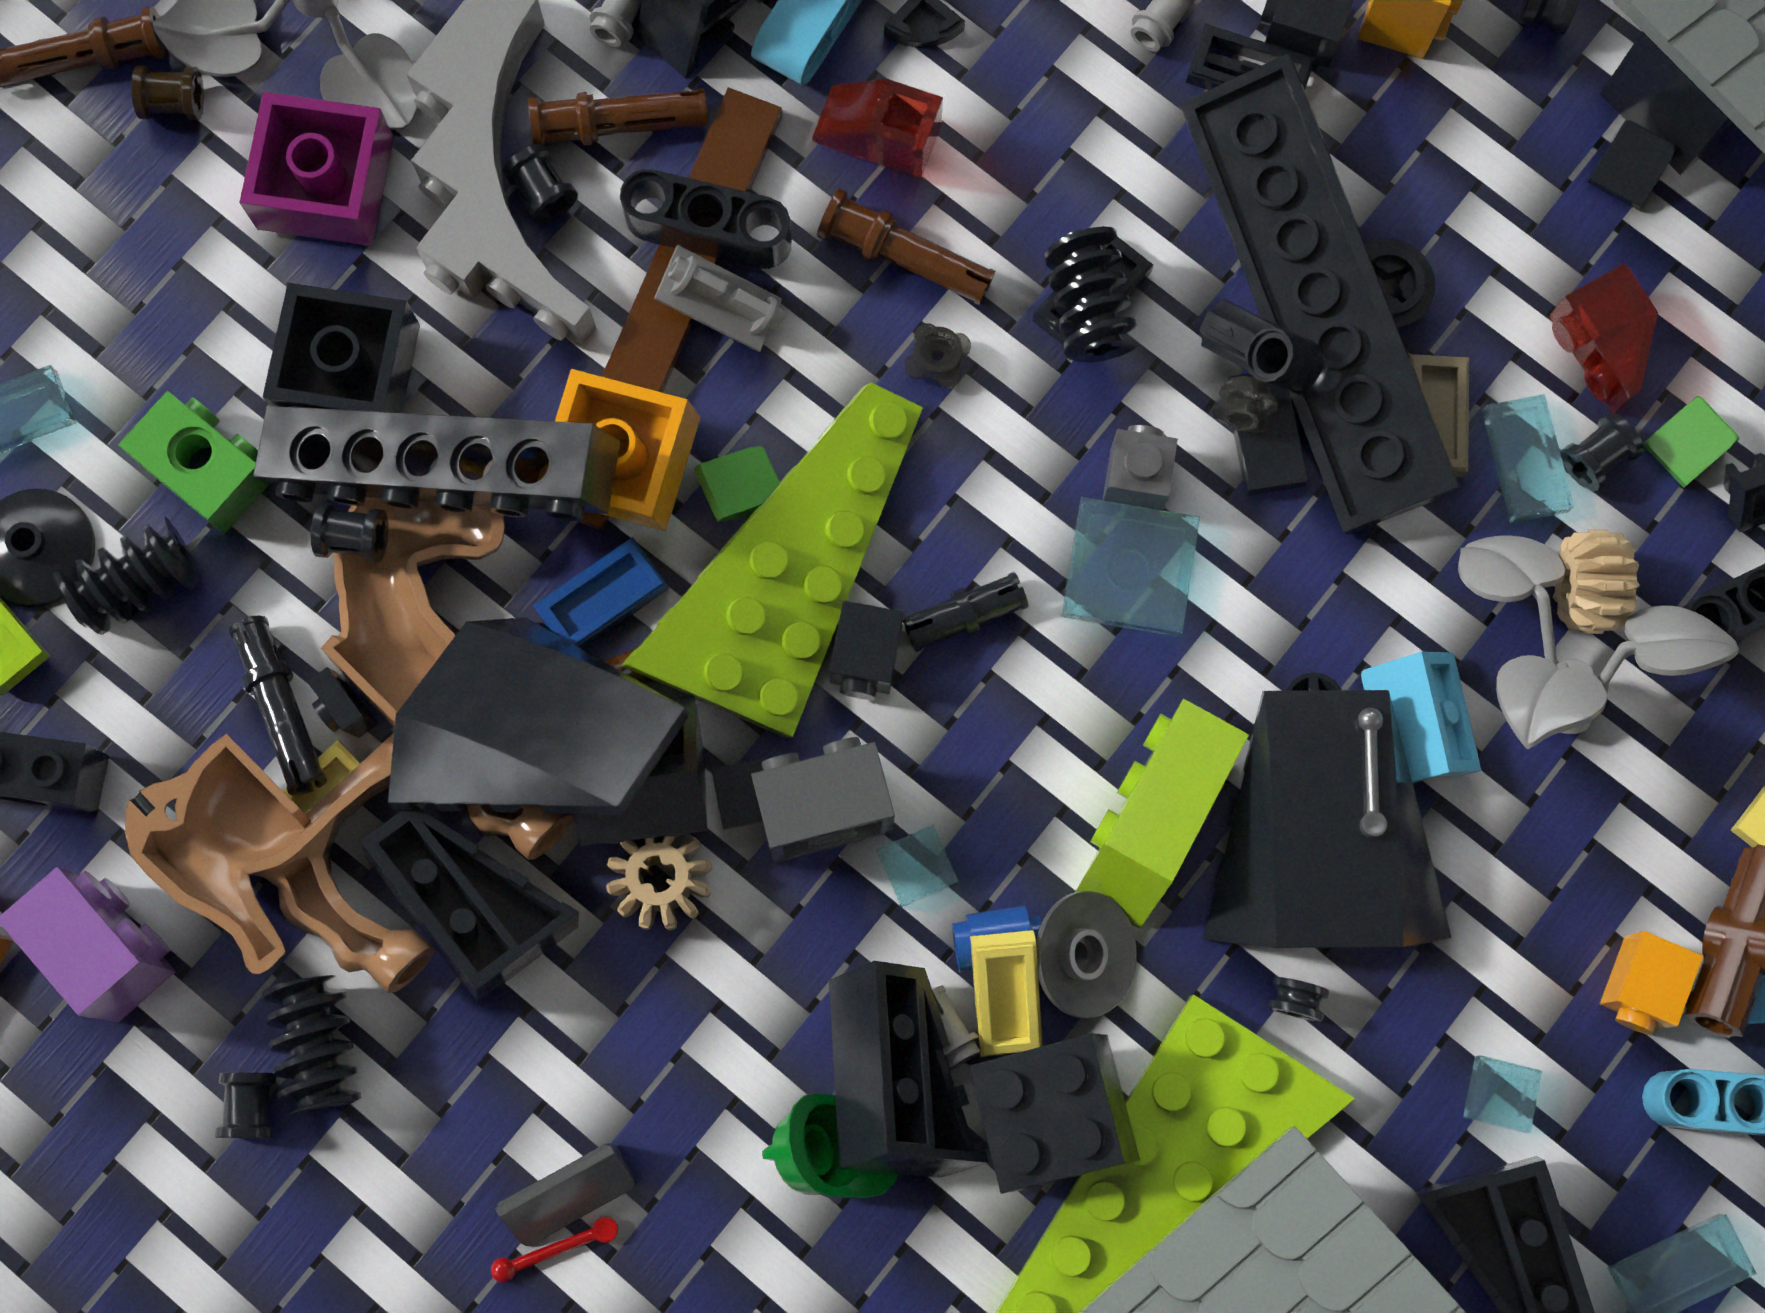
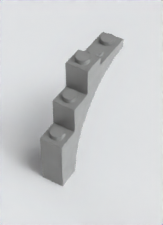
M464 0L406 74L416 96L414 99L415 105L425 115L439 123L411 159L421 181L418 186L419 189L434 203L446 208L416 247L426 267L423 274L431 283L445 293L453 295L457 289L473 301L485 286L487 291L504 305L515 308L519 303L536 314L533 318L534 322L552 337L563 340L567 335L580 345H583L596 328L590 308L555 280L527 246L511 216L503 187L501 138L506 105L522 60L545 25L538 0Z

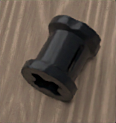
M544 144L526 147L521 152L513 155L503 168V173L510 185H517L529 203L528 214L536 224L548 223L559 218L578 199V192L571 183H564L550 163L552 157Z
M1610 412L1599 419L1598 429L1578 445L1574 443L1568 444L1561 450L1560 456L1570 476L1579 485L1594 492L1605 485V476L1624 460L1633 461L1643 454L1644 446L1633 426L1623 417Z
M322 502L318 505L312 520L311 547L313 554L321 558H328L332 553L363 556L367 563L376 564L381 562L388 543L389 523L386 511L374 509L370 510L368 514L339 511L334 504Z
M218 1073V1083L224 1086L223 1124L216 1128L215 1138H274L275 1128L268 1125L270 1086L277 1083V1077L274 1076V1073Z

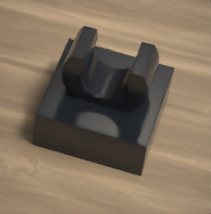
M1759 453L1754 455L1752 469L1740 472L1733 463L1727 464L1725 467L1723 484L1725 490L1730 494L1727 517L1739 532L1765 524V455Z

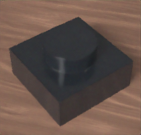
M326 667L307 681L318 696V699L312 703V706L331 731L336 732L341 728L342 731L360 738L379 724L344 675Z

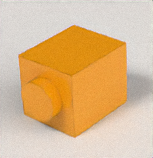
M1644 930L1626 935L1600 1005L1618 1012L1615 1021L1619 1024L1644 1034L1652 1035L1654 1028L1677 1027L1704 956Z

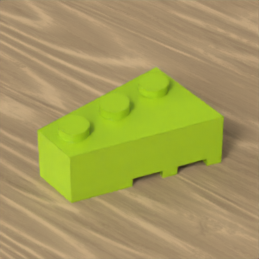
M1184 698L1171 719L1160 713L1143 744L1144 747L1153 752L1145 766L1134 761L1124 778L1117 794L1126 798V801L1118 814L1108 809L1090 841L1100 848L1075 892L1092 891L1108 896L1122 908L1130 923L1140 929L1172 884L1249 734Z

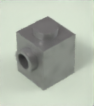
M1132 425L1128 427V430L1117 429L1110 449L1102 506L1161 516L1170 494L1178 438L1166 437L1161 429L1148 425Z

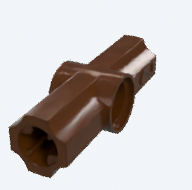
M1759 844L1756 847L1743 849L1723 907L1716 906L1710 914L1702 944L1704 962L1685 1013L1690 1023L1701 1027L1707 1033L1725 1038L1732 1036L1743 1037L1763 976L1765 975V846Z

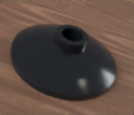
M27 489L6 496L0 500V598L9 603L27 607L48 605L63 599L56 586L53 572L60 570L74 582L78 580L76 560L82 558L87 564L92 565L95 555V535L89 518L73 500L52 490ZM27 533H34V545L29 550L19 551L18 543L21 538Z

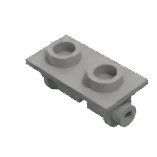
M679 245L674 250L654 297L655 300L758 352L761 351L769 329L776 331L785 314V310L779 307L782 298Z

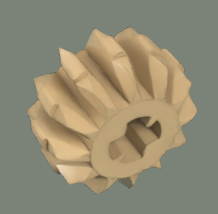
M1588 529L1587 532H1574L1571 537H1565L1561 543L1560 553L1557 555L1564 564L1565 576L1561 583L1555 585L1553 599L1558 603L1557 615L1559 619L1566 624L1569 630L1582 631L1584 634H1603L1604 631H1617L1618 628L1625 627L1627 619L1631 616V611H1634L1637 607L1635 596L1637 588L1640 587L1637 581L1639 564L1634 560L1635 549L1631 541H1626L1622 533H1609L1608 530Z
M664 836L662 843H658V837L644 838L646 845L640 848L634 840L621 842L622 847L631 855L629 861L618 857H611L608 860L607 866L616 873L625 874V878L613 880L606 887L610 895L620 896L630 893L617 909L623 917L626 918L632 915L642 906L639 916V926L642 929L649 930L654 924L657 911H660L665 928L667 930H674L677 927V920L673 909L680 906L691 919L698 916L699 911L696 906L687 898L690 893L699 897H710L711 887L704 882L693 880V877L706 875L711 872L712 864L708 859L689 862L701 848V843L697 838L693 837L687 840L678 849L680 836ZM657 863H662L668 872H675L676 874L674 881L666 880L670 887L663 892H657L651 883H644L646 874L653 876V872L649 868Z

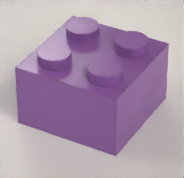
M56 867L0 915V925L78 1016L119 1023L176 972L164 958L170 952V948L165 941L147 924H143L138 928L125 913V910L131 904L120 889L107 878L99 882L87 871L77 874Z

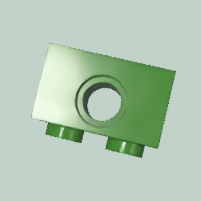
M167 390L118 445L156 479L220 532L225 534L269 485V483L253 476L258 450L239 434H236L228 441L214 428L220 420L194 397L186 404H183ZM203 448H212L211 457L204 466L198 469H189V461L195 452Z

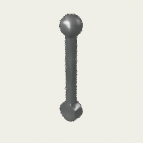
M1366 708L1358 716L1359 726L1365 731L1367 814L1361 819L1359 826L1364 836L1374 839L1381 836L1387 829L1386 818L1379 813L1377 730L1383 724V717L1377 709Z

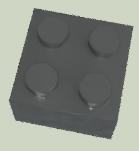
M859 737L841 739L823 746L824 755L802 761H800L798 753L776 756L761 763L763 771L751 774L773 863L893 833L895 813L875 742L861 745Z

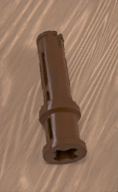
M153 6L143 7L140 15L108 21L103 16L93 19V22L89 23L87 30L0 49V88L3 85L51 76L99 64L103 69L107 68L111 71L119 69L123 61L153 55L158 60L167 58L169 51L158 39L153 28V22L160 16Z
M704 88L674 93L645 94L593 100V94L587 95V92L577 93L576 99L540 102L537 97H528L533 145L581 140L585 146L593 145V142L598 141V136L708 126Z
M841 188L837 189L824 212L817 237L827 240L831 236L862 251V258L869 262L872 260L877 262L882 257L974 301L977 305L981 304L985 297L984 293L988 291L996 270L979 265L896 225L897 218L893 217V213L885 209L881 213H877L848 199L847 191Z

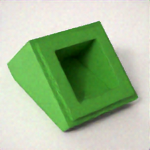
M1696 396L1647 439L1643 446L1684 488L1739 440V436L1702 397Z
M762 446L749 447L701 463L694 468L717 522L749 518L780 485L768 455Z

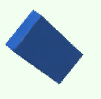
M632 537L533 606L552 633L584 649L669 590V587L634 537Z

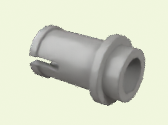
M605 0L601 7L594 8L590 14V21L592 22L590 26L591 34L603 44L611 47H619L622 42L629 41L634 34L631 25L641 8L642 0Z
M1152 0L1146 10L1137 11L1132 18V38L1142 48L1152 52L1158 51L1161 47L1169 46L1174 39L1173 29L1190 5L1196 0Z
M942 985L932 989L950 1043V1046L943 1048V1052L951 1071L966 1063L981 1051L975 1043L979 1039L976 1032H968Z

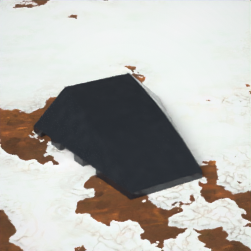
M526 617L466 621L396 713L388 803L393 810H413L416 803H434L439 811H463L465 804H490L495 812L517 813L522 805H541L545 813L622 815L688 719L689 714L685 707Z
M1389 690L1262 691L1243 768L1245 773L1238 801L1234 805L1229 825L1231 830L1223 862H1220L1214 886L1216 891L1210 915L1206 919L1202 939L1271 948L1406 947L1452 938ZM1366 708L1377 709L1383 717V724L1377 730L1379 813L1386 818L1387 829L1381 836L1374 839L1364 836L1359 826L1361 819L1367 814L1365 731L1359 726L1358 716Z

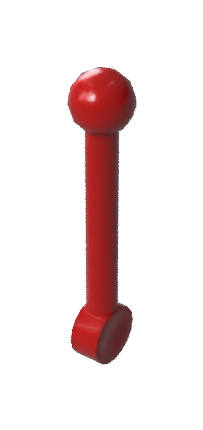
M601 1217L596 1220L593 1228L512 1260L506 1257L498 1258L491 1265V1275L495 1281L507 1283L513 1279L517 1271L596 1240L603 1243L611 1242L618 1235V1224L611 1217Z

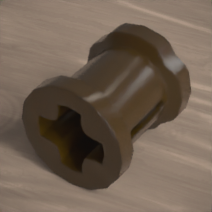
M147 66L135 67L132 75L131 92L134 111L139 119L149 120L153 114H185L189 120L201 119L204 104V86L202 75L197 67H186L184 72H151Z

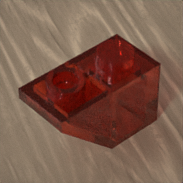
M890 79L832 85L813 133L812 141L922 178L941 129L943 97Z
M1626 263L1566 295L1549 315L1552 321V331L1558 344L1566 352L1573 353L1585 371L1584 379L1589 391L1598 401L1605 402L1611 413H1616L1623 409L1641 391L1658 311Z

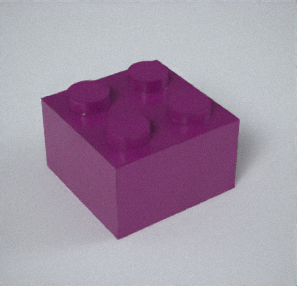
M263 92L239 201L256 229L373 246L394 136L381 108Z

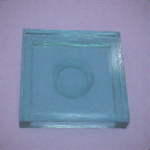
M1081 497L1061 617L1180 637L1183 633L1200 516Z

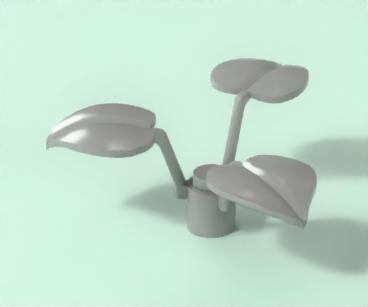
M177 0L165 14L153 22V28L158 39L175 58L189 67H197L199 72L216 77H230L245 73L258 64L262 56V47L256 33L267 31L289 2H293L296 9L306 16H325L329 20L337 44L343 54L329 59L322 68L320 92L323 100L381 108L391 130H402L410 126L416 114L417 106L414 103L416 96L406 75L413 66L408 54L397 42L380 33L368 34L352 47L339 18V10L336 7L339 0H276L259 21H256L257 9L253 0Z
M1511 535L1479 539L1468 543L1460 550L1458 564L1460 578L1476 595L1498 602H1515L1523 600L1532 594L1538 603L1545 658L1527 655L1512 659L1500 668L1496 680L1497 697L1504 717L1526 749L1534 747L1557 733L1577 734L1588 729L1591 721L1598 717L1605 708L1610 680L1624 659L1630 655L1635 654L1636 663L1646 672L1677 676L1697 673L1721 665L1734 658L1739 652L1736 641L1704 616L1682 607L1660 605L1639 610L1627 619L1624 632L1630 641L1622 642L1617 647L1599 676L1593 674V669L1590 665L1580 660L1567 659L1557 663L1550 599L1545 588L1557 585L1564 579L1565 567L1560 557L1543 543Z

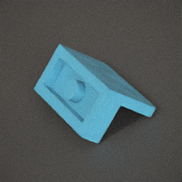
M1421 651L1362 671L1361 678L1364 690H1389L1412 783L1436 777H1461L1481 771L1454 653Z

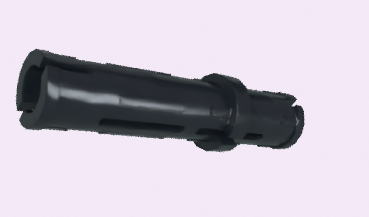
M261 615L241 619L246 631H242L240 624L237 622L229 628L230 636L235 642L246 672L242 677L245 691L255 697L286 781L288 794L298 796L313 792L314 789L310 781H314L315 786L321 788L327 783V777L322 771L290 682L293 680L291 667L288 663L285 664V661H281L269 629L268 619Z

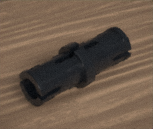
M1011 572L1006 577L965 592L961 587L951 591V598L910 615H903V625L908 637L911 636L912 638L910 643L914 651L919 652L922 648L965 632L969 637L979 633V626L1020 609H1027L1029 607L1023 587L1018 588L1020 580L1017 574Z

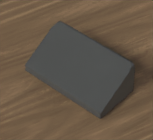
M606 1143L497 1203L498 1207L495 1210L519 1242L525 1246H531L632 1190L636 1185L635 1179L618 1146Z

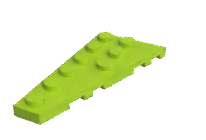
M872 382L864 385L819 436V440L786 474L775 491L762 506L754 511L701 572L690 589L675 606L669 609L656 624L657 627L638 649H635L621 666L683 694L695 696L699 701L784 738L793 737L839 622L842 603L848 599L923 407Z
M1194 994L1191 995L1125 1101L1140 1160L1078 1177L995 1313H1078L1290 1127L1295 1126L1308 1139L1355 1098Z

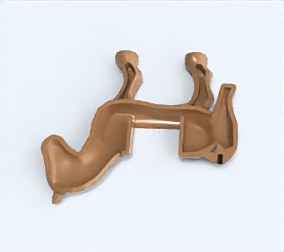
M382 456L381 459L379 460L377 467L380 465V463H381V461H382V459H383V456ZM366 498L364 506H351L348 512L365 514L374 509L385 510L389 523L388 543L382 561L376 564L365 562L363 556L334 553V578L339 596L341 632L338 636L332 635L321 649L344 677L394 728L396 713L455 637V634L430 607L417 567L443 559L480 560L497 552L503 543L504 519L503 515L491 512L489 510L490 506L473 505L472 513L462 514L436 508L434 506L435 502L419 501L418 509L406 510L384 505L380 502V498ZM227 733L213 743L192 764L186 773L139 790V794L128 801L126 806L125 835L131 857L145 874L175 902L210 919L230 933L241 949L245 965L252 974H264L287 954L280 937L254 895L249 875L263 877L278 888L280 909L285 921L299 930L320 937L332 949L337 963L345 971L358 972L367 970L387 993L397 992L409 984L425 969L435 953V947L414 929L388 930L357 913L341 896L331 870L330 849L342 823L373 796L389 788L394 733L306 814ZM175 799H177L175 803L177 821L170 820L165 814L166 807ZM466 804L471 824L483 836H510L516 849L528 860H535L553 847L572 825L574 814L545 813L541 805H522L517 813L495 812L490 804Z

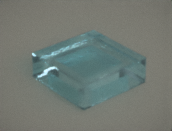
M934 825L877 849V854L901 908L958 884L957 877Z
M1482 1055L1475 1056L1463 1118L1521 1133H1530L1542 1071Z

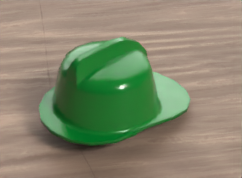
M815 1093L802 1096L793 1105L791 1112L778 1123L773 1135L772 1144L762 1151V1158L764 1160L775 1162V1167L782 1180L792 1190L805 1195H822L833 1198H869L884 1194L898 1177V1174L839 1169L835 1095Z

